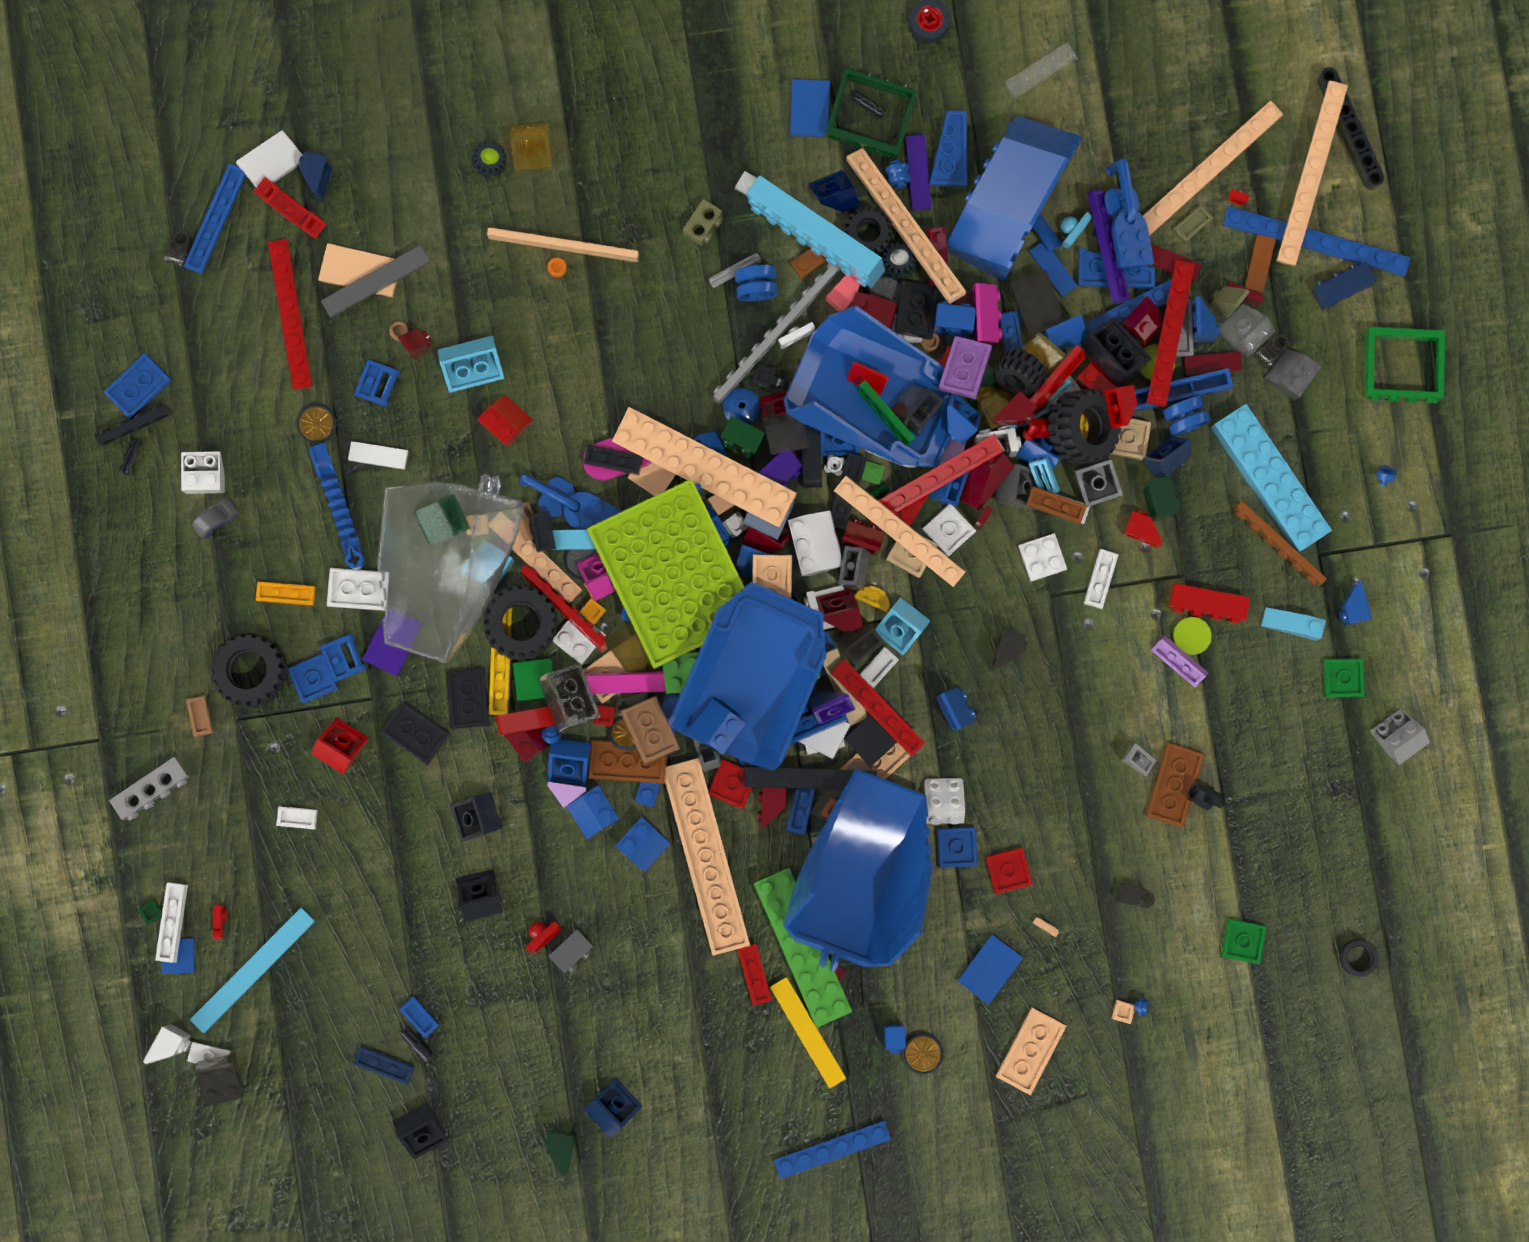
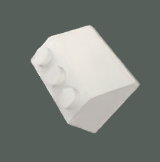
M831 511L808 514L788 520L802 576H812L841 567L843 558Z

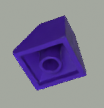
M825 691L815 693L812 698H809L811 709L820 725L856 710L849 695L846 693Z

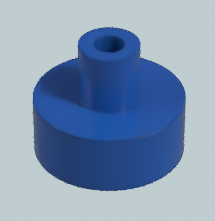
M1387 466L1378 467L1376 473L1377 478L1380 479V484L1383 486H1387L1388 482L1395 481L1397 475L1395 469Z

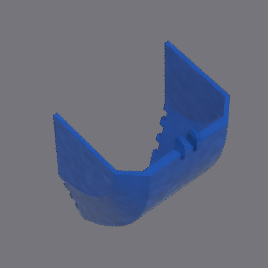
M854 770L803 864L791 895L783 924L794 941L821 950L819 966L824 967L826 965L828 953L832 954L830 970L834 972L837 969L839 958L864 967L890 966L921 934L933 868L932 860H930L931 844L928 843L930 829L927 827L926 820L928 818L927 795L862 770Z

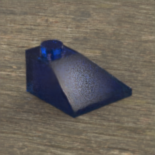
M843 170L808 184L819 203L824 206L845 212L860 205L855 187Z

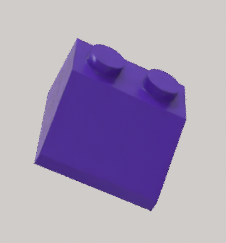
M786 446L759 474L788 487L787 482L789 480H795L801 475L802 464Z

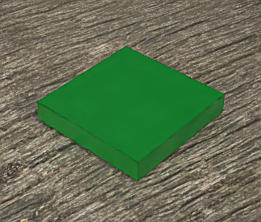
M551 658L513 663L518 702L556 697Z
M1363 658L1323 660L1325 698L1365 697Z
M1227 919L1221 957L1260 964L1267 926Z

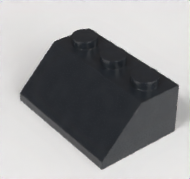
M1115 317L1089 333L1081 345L1083 350L1118 388L1131 380L1152 359Z

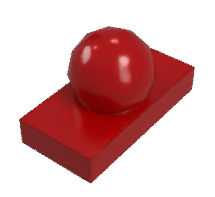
M555 921L548 927L543 922L533 923L529 928V935L533 941L525 948L535 955L558 935L563 928Z

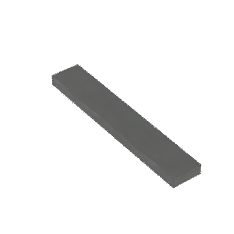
M421 245L326 297L321 302L330 318H333L424 267L430 261Z

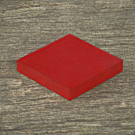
M722 759V765L718 768L708 792L709 796L744 809L752 787H743L744 768Z
M1023 847L985 857L995 895L1033 885Z

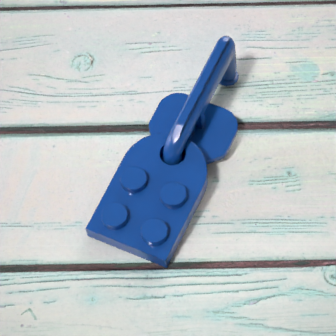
M1122 158L1106 167V173L1110 176H1114L1118 170L1121 188L1110 189L1104 194L1105 210L1114 218L1111 224V232L1117 267L1119 269L1151 266L1154 264L1148 225L1145 218L1137 212L1139 210L1138 195L1132 189L1128 162L1125 158Z
M522 474L520 477V484L522 486H530L543 493L538 502L541 511H550V516L552 517L564 515L566 522L576 530H587V528L623 512L588 492L575 493L573 485L562 478H552L548 485H545L527 474Z

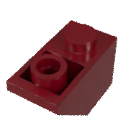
M763 787V791H759L758 803H762V811H758V822L762 823V827H766L786 807V788Z

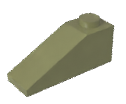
M1224 286L1221 291L1217 289L1210 297L1213 300L1210 306L1225 318H1228L1250 291Z

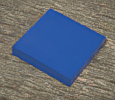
M323 654L288 668L302 704L338 689Z
M976 827L937 829L939 868L978 866Z

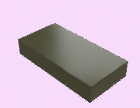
M1200 205L1174 227L1173 232L1185 244L1214 218Z

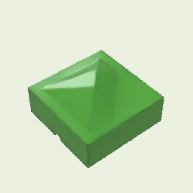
M866 461L861 481L880 485L885 466Z

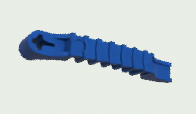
M326 443L309 447L316 473L319 479L322 480L321 486L325 489L326 493L324 494L328 498V505L333 512L331 513L332 517L336 521L335 526L339 530L338 535L342 539L341 545L346 564L354 570H360L365 565V558ZM353 554H354L357 558H360V560L357 561V563H358L357 565H355L354 563H351V561L354 560Z

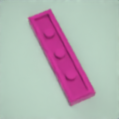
M664 672L587 674L588 694L665 692Z

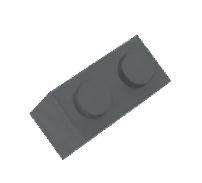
M845 546L838 582L840 585L847 589L864 590L870 553L867 550L859 547Z
M577 929L549 957L563 973L567 971L571 973L579 966L577 961L582 957L585 960L593 953L591 948L594 945Z

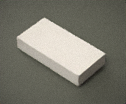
M884 647L862 671L860 676L874 688L899 659Z
M278 806L276 826L316 829L318 810Z

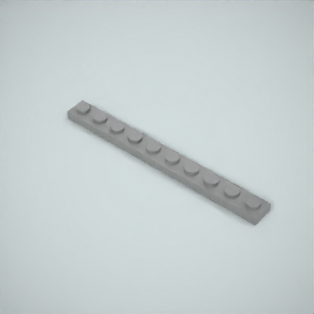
M828 264V270L824 274L820 273L814 280V286L806 288L802 293L803 298L799 302L796 300L790 306L789 310L791 311L786 316L783 314L776 322L778 325L775 329H769L764 335L766 339L761 344L758 342L751 350L753 353L749 357L745 356L740 361V367L737 371L733 370L726 377L727 382L723 386L720 384L713 393L715 395L713 398L718 404L738 385L842 268L837 265L832 266Z

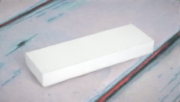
M351 441L348 460L405 470L409 451Z
M1099 549L1083 604L1103 609L1119 554Z

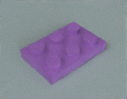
M955 336L939 390L976 399L992 345Z

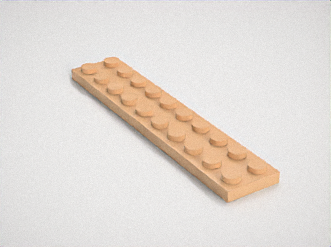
M628 407L612 442L686 480L692 479L694 484L702 485L701 488L779 528L797 495L796 492L631 407Z
M697 758L666 767L665 782L712 955L750 946L700 760Z

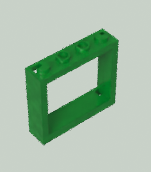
M1369 327L1366 329L1364 338L1363 398H1369V400L1373 401L1388 399V402L1407 400V403L1426 401V404L1437 403V401L1444 398L1445 331ZM1375 339L1436 342L1435 392L1374 389Z

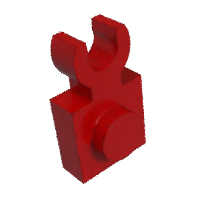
M216 905L213 908V939H223V925L225 921L227 922L228 910H225V906Z

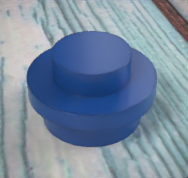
M548 726L542 730V738L547 743H556L561 737V731L557 727Z
M1140 997L1139 1001L1136 1000L1135 1012H1138L1140 1017L1148 1014V999Z

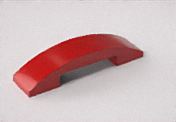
M266 177L262 179L253 191L274 210L314 239L317 238L326 226L324 221L293 200Z

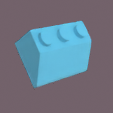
M493 336L438 349L439 362L449 393L504 379Z

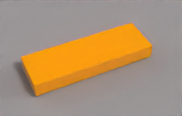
M257 581L256 601L314 606L316 587Z

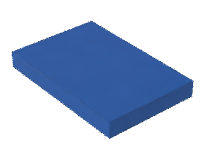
M792 79L790 136H825L829 118L830 81Z
M144 353L104 393L131 420L173 380Z
M991 934L957 981L989 1005L1023 957Z

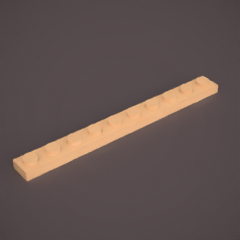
M1334 81L1328 82L1276 262L1294 267L1296 265L1348 85Z
M1271 101L1143 215L1148 225L1149 236L1283 116V113Z
M861 148L847 156L849 165L885 215H887L892 225L950 304L966 294L965 289L864 149Z

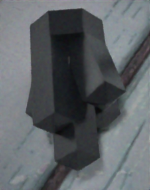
M1194 782L1188 790L1187 800L1194 802L1202 809L1204 808L1208 811L1213 806L1221 809L1225 805L1222 793L1215 791L1213 787Z

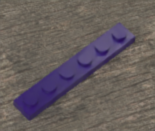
M1093 190L1088 192L1089 205L1092 210L1093 223L1096 228L1097 240L1102 253L1101 257L1109 283L1110 296L1113 302H1127L1130 300L1123 268L1118 269L1111 232V215L1106 212L1104 204L1105 191Z

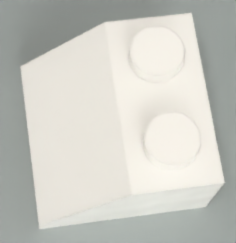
M172 1024L163 1026L143 1062L148 1064L180 1054L183 1051L186 1052L191 1044L189 1039L192 1035Z

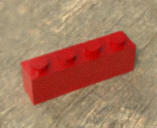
M1174 583L1171 585L1168 608H1171L1172 612L1183 614L1184 611H1187L1196 617L1208 615L1212 620L1221 621L1224 618L1229 619V623L1240 624V622L1247 620L1250 597Z

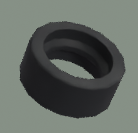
M1354 939L1342 946L1339 953V961L1341 967L1347 973L1353 976L1364 977L1376 969L1379 963V955L1376 948L1370 942ZM1360 946L1369 952L1370 962L1363 969H1355L1348 962V953L1354 947Z

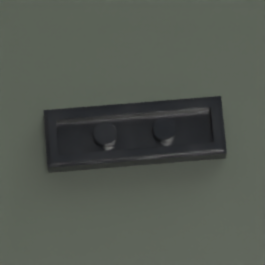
M588 445L583 463L589 466L640 476L644 458L636 454Z

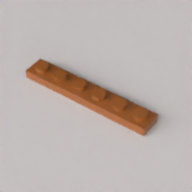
M1243 501L1233 508L1236 511L1235 515L1240 520H1246L1250 524V529L1256 534L1260 533L1264 537L1263 540L1271 547L1274 546L1278 550L1277 553L1283 559H1288L1293 563L1292 567L1297 572L1305 574L1307 576L1306 580L1310 584L1320 586L1327 579Z

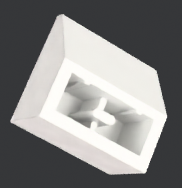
M181 452V491L186 494L225 493V474L221 452Z

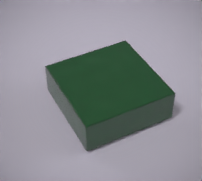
M156 899L137 909L147 926L162 918L163 911Z

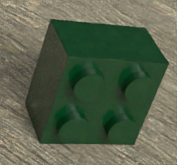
M733 416L730 417L721 434V443H723L724 448L730 451L735 449L741 452L740 455L749 460L750 458H756L765 440V432Z

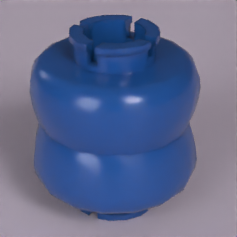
M894 160L886 167L888 184L895 186V189L904 188L911 181L909 166L907 163L902 162V160Z

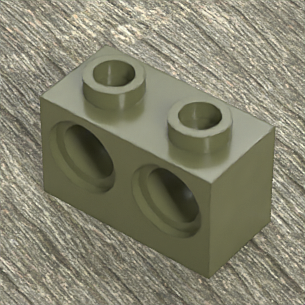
M703 199L683 228V235L700 246H703L705 242L708 243L713 236V233H711L715 227L718 228L723 221L722 210ZM711 212L714 214V218L708 220L704 215ZM697 228H702L704 230V233L702 235H696L694 233V230Z

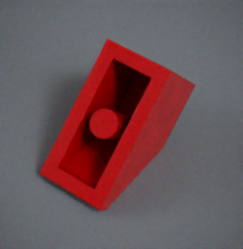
M1134 385L1104 391L1111 428L1129 425L1137 406Z
M1140 510L1133 511L1129 516L1123 535L1155 548L1161 547L1162 540L1152 518L1148 517L1146 512Z

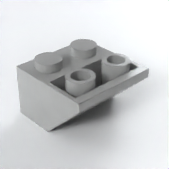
M1401 708L1370 730L1387 755L1398 765L1430 743L1425 729Z

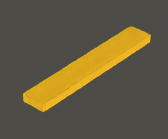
M513 607L506 611L502 620L503 629L510 638L512 636ZM492 647L489 715L509 714L511 659L504 655L501 656Z
M787 977L770 986L829 1089L845 1080V1075Z

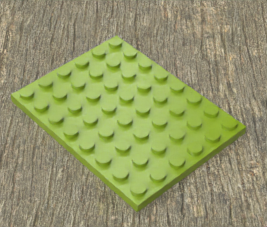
M692 479L587 528L654 669L701 647L718 609L744 589V585Z

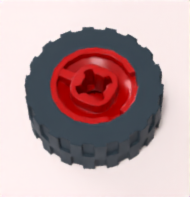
M921 0L918 4L914 5L910 12L908 23L910 32L920 42L935 43L938 40L940 41L949 29L950 12H948V8L941 1Z

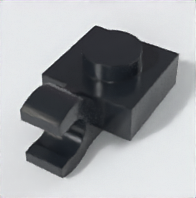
M759 364L752 380L753 384L768 390L773 385L783 391L787 386V381L776 377L777 371Z

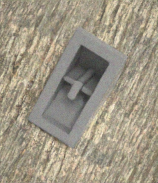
M1134 743L1130 745L1121 761L1147 777L1157 760Z

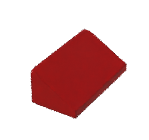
M858 362L853 363L847 376V381L858 386L863 381H866L878 395L882 394L889 379L887 375Z

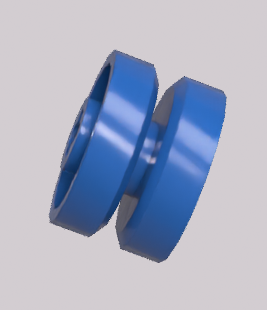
M754 265L737 269L735 271L736 283L740 284L736 288L737 299L740 301H761L778 296V286L772 282L777 278L776 267Z
M1201 395L1181 401L1162 411L1165 421L1177 420L1168 427L1173 437L1196 430L1211 421L1208 411L1196 412L1205 405Z

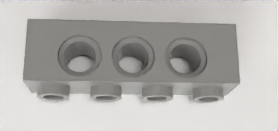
M173 757L109 801L121 820L128 819L131 821L139 816L138 812L145 808L147 810L156 804L154 801L160 797L164 799L172 793L170 790L176 786L178 788L188 783L187 779L191 776L179 757ZM170 774L172 780L166 785L163 780L164 776ZM150 785H153L155 793L150 796L147 789ZM134 796L139 798L137 806L131 804V799Z

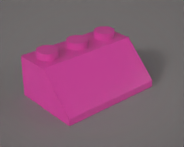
M975 283L972 288L973 308H976L974 341L989 345L998 344L999 339H1002V329L998 328V321L1001 320V309H997V302H1000V290H997L996 285Z
M598 553L576 564L594 601L616 591Z

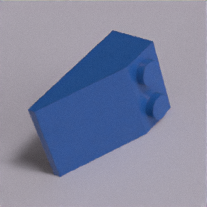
M957 687L940 694L936 698L952 732L975 722L976 714L972 707L968 708L965 702L968 698L963 689L960 690Z

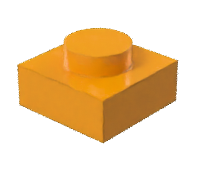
M591 598L580 611V615L595 625L606 612V609Z

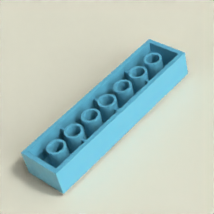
M759 176L747 191L748 202L753 212L757 215H764L766 220L772 225H779L785 234L795 236L801 245L805 246L807 244L816 255L826 257V261L829 264L842 268L841 271L849 277L852 275L857 278L856 281L863 287L867 285L872 288L884 273L885 269L880 256L762 176Z
M1247 404L1211 427V430L1288 544L1298 553L1332 531Z

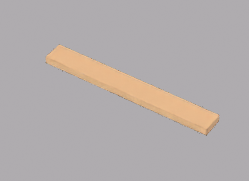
M490 227L487 232L488 238L492 240L638 262L639 259L637 250Z

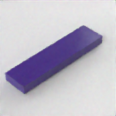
M925 135L906 136L907 161L911 176L912 211L931 210Z

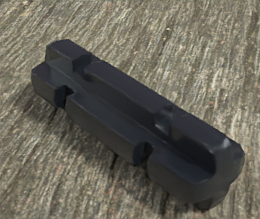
M858 91L852 94L851 100L856 104L859 103V106L870 113L873 112L878 118L884 115L885 108L882 106H877V103L866 96L863 97Z
M136 438L131 439L129 443L130 448H127L122 461L124 463L119 468L120 473L130 474L132 469L130 467L131 465L133 466L138 454L137 450L140 449L142 444L140 440Z

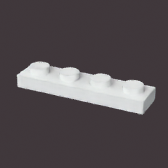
M167 883L156 961L177 963L188 885Z

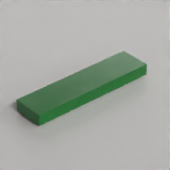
M863 381L859 385L857 393L900 442L908 447L912 445L915 439L914 435L866 381Z

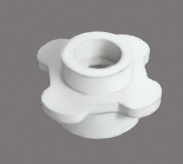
M829 455L824 471L840 476L845 459Z

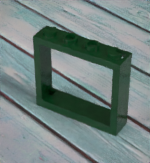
M845 68L824 137L896 159L901 148L917 91L913 90L914 88H910L909 85L900 86L890 79H885L884 81L878 79L874 74L867 73L865 75L859 73L860 71L857 69ZM847 80L908 99L894 146L834 127Z

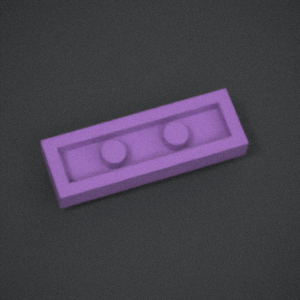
M1165 635L1151 649L1193 687H1196L1208 674L1205 669Z

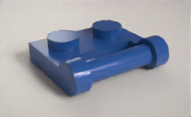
M367 360L354 395L387 408L389 395L400 372ZM384 373L389 374L381 398H378L376 393Z
M353 634L320 646L335 683L367 670L353 641L355 640ZM345 643L356 666L350 669L341 647Z

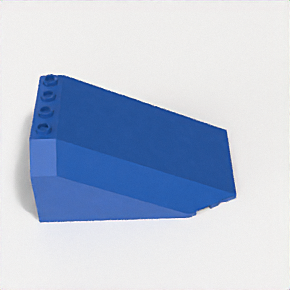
M857 306L829 315L812 334L784 398L786 412L805 425L900 465L934 468L939 466L951 438L948 433L947 406L951 393L939 390L944 372V367ZM854 362H858L889 377L879 397L914 435L915 439L909 447L899 441L857 393L859 386L847 381V376Z
M749 583L743 590L718 609L667 724L681 734L710 746L689 730V728L713 698L746 723L724 753L751 765L775 770L782 764L826 658L823 613L758 584Z

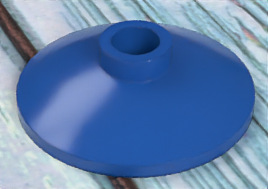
M735 389L724 399L723 412L728 420L733 416L747 424H751L760 414L761 405L759 398L749 389ZM739 403H744L746 405L745 408L740 409L738 407Z

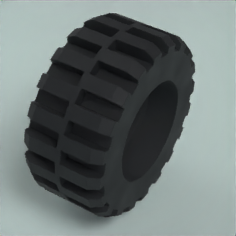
M1085 389L1067 392L1059 397L1056 401L1057 404H1054L1051 409L1052 414L1048 418L1050 421L1048 431L1051 434L1049 438L1054 443L1055 451H1059L1058 454L1063 459L1076 464L1099 462L1109 457L1110 453L1116 448L1115 444L1119 442L1120 438L1118 435L1121 433V428H1111L1105 393L1099 392L1096 389ZM1082 413L1085 414L1089 424L1087 440L1084 439L1080 429Z
M514 585L509 589L505 588L492 598L486 608L484 615L486 639L490 642V646L497 650L498 654L507 656L508 659H518V661H524V659L528 658L533 659L535 656L545 652L555 637L558 626L555 606L549 601L545 593L542 594L535 587L532 589L528 585H523V587ZM517 605L531 608L537 614L539 620V627L535 635L523 641L510 638L505 633L502 625L503 616L506 611Z
M240 633L236 634L234 638L229 637L226 639L224 645L220 644L217 648L219 650L218 653L212 657L214 663L210 665V670L213 671L211 680L216 685L215 689L221 693L225 700L242 707L254 708L259 705L264 706L268 704V701L278 697L279 691H283L284 681L287 682L288 679L286 675L288 664L285 662V654L281 652V648L272 640L259 634ZM248 652L259 654L265 660L267 666L264 680L254 688H243L233 678L235 661L242 654Z

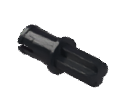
M408 1027L400 1032L402 1039L411 1047L410 1050H414L424 1063L433 1055L422 1043L423 1040H420Z

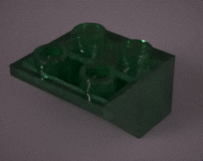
M454 493L444 495L414 511L430 546L453 538L470 529L469 523Z

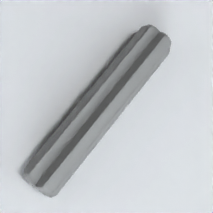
M755 253L710 277L709 282L715 288L734 278L737 269L758 265L761 263V259Z

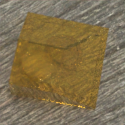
M988 386L979 389L977 398L974 400L977 411L990 428L993 429L1000 426L992 423L993 418L1014 397L1008 392Z

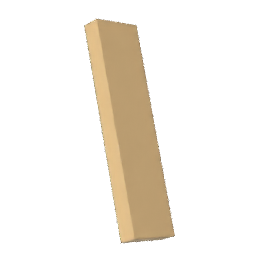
M835 648L826 652L823 666L834 691L848 694L856 709L846 714L848 722L852 726L865 720L867 715L856 699L830 674L842 662L838 649Z

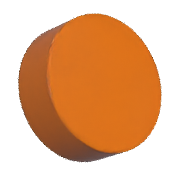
M553 258L548 263L547 267L551 276L559 278L565 275L567 266L563 259Z

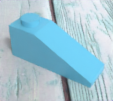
M1266 607L1261 626L1317 641L1322 638L1326 620Z

